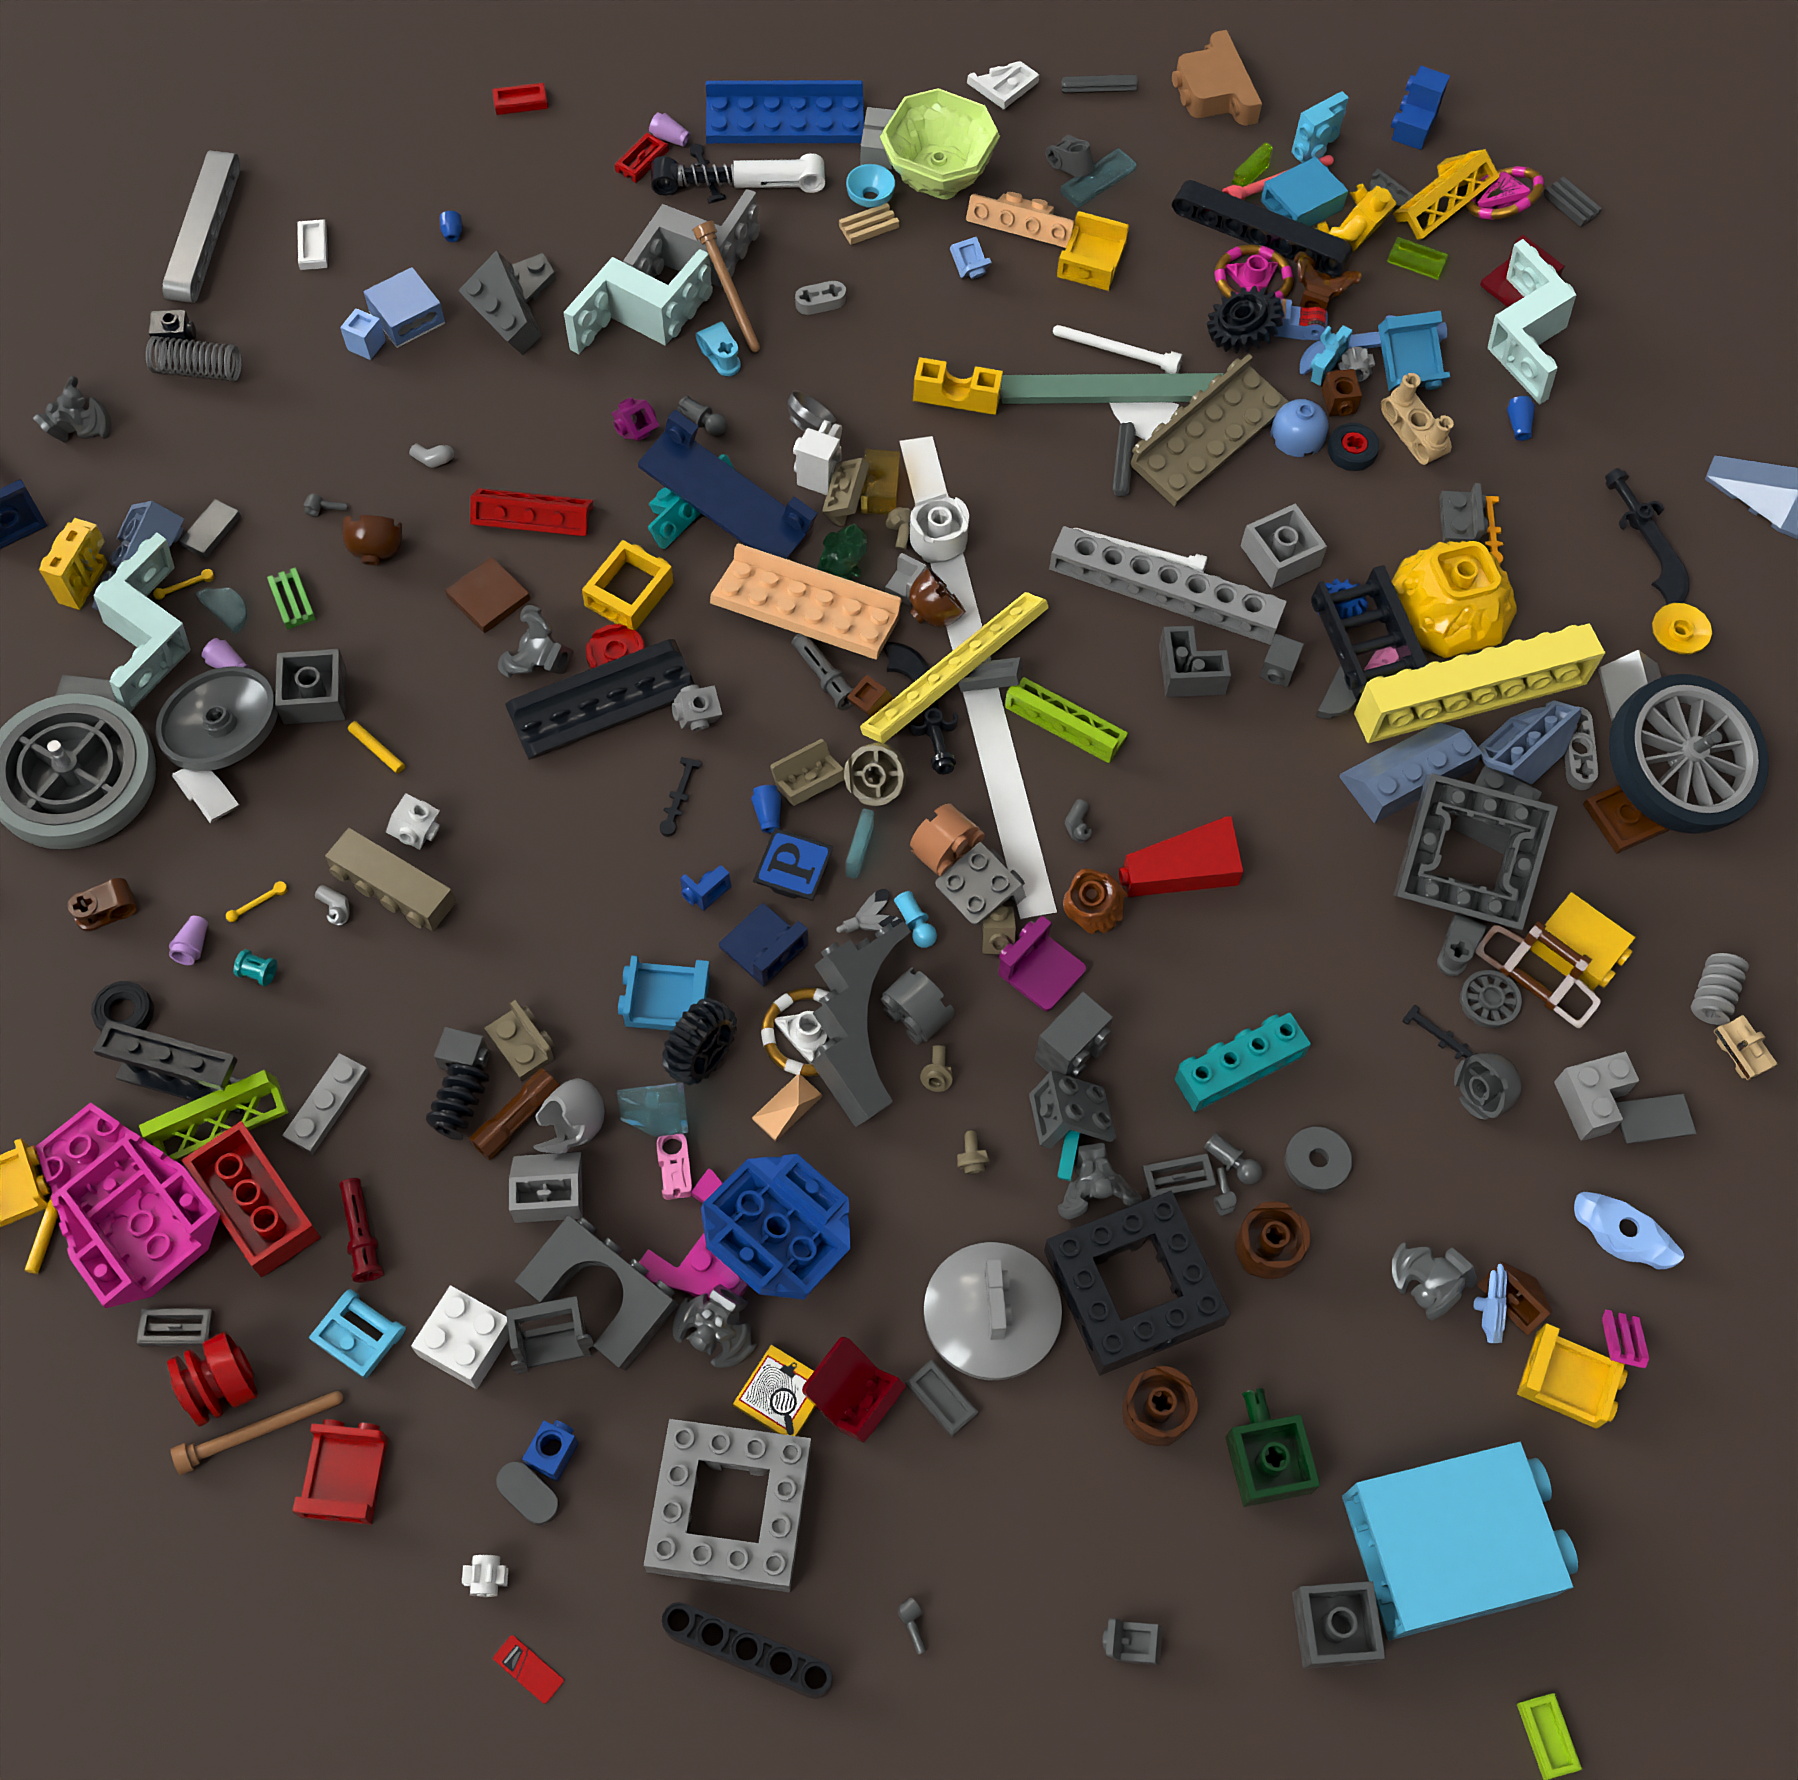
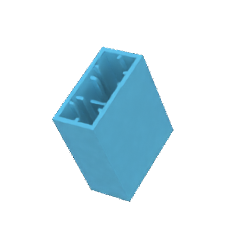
M1521 1441L1357 1482L1342 1495L1368 1579L1373 1581L1377 1607L1389 1641L1550 1599L1573 1588L1569 1575L1578 1571V1559L1574 1545L1563 1529L1553 1531L1543 1502L1550 1501L1552 1496L1548 1474L1539 1459L1532 1458L1527 1460Z

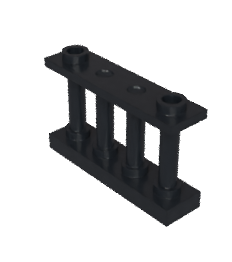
M1385 565L1374 567L1366 584L1329 594L1325 582H1318L1311 597L1312 607L1321 617L1345 673V684L1349 690H1352L1355 699L1361 698L1366 683L1375 677L1383 676L1385 678L1405 669L1415 670L1423 668L1428 664ZM1365 596L1374 599L1377 606L1376 610L1340 619L1335 608V604ZM1378 621L1385 624L1388 635L1351 645L1345 631ZM1392 647L1396 649L1399 661L1365 671L1362 670L1357 659L1359 655Z
M107 1020L93 1049L97 1056L122 1062L115 1077L117 1080L191 1101L217 1090L224 1091L226 1086L242 1080L231 1076L238 1061L232 1054ZM237 1108L230 1112L241 1114L243 1110Z

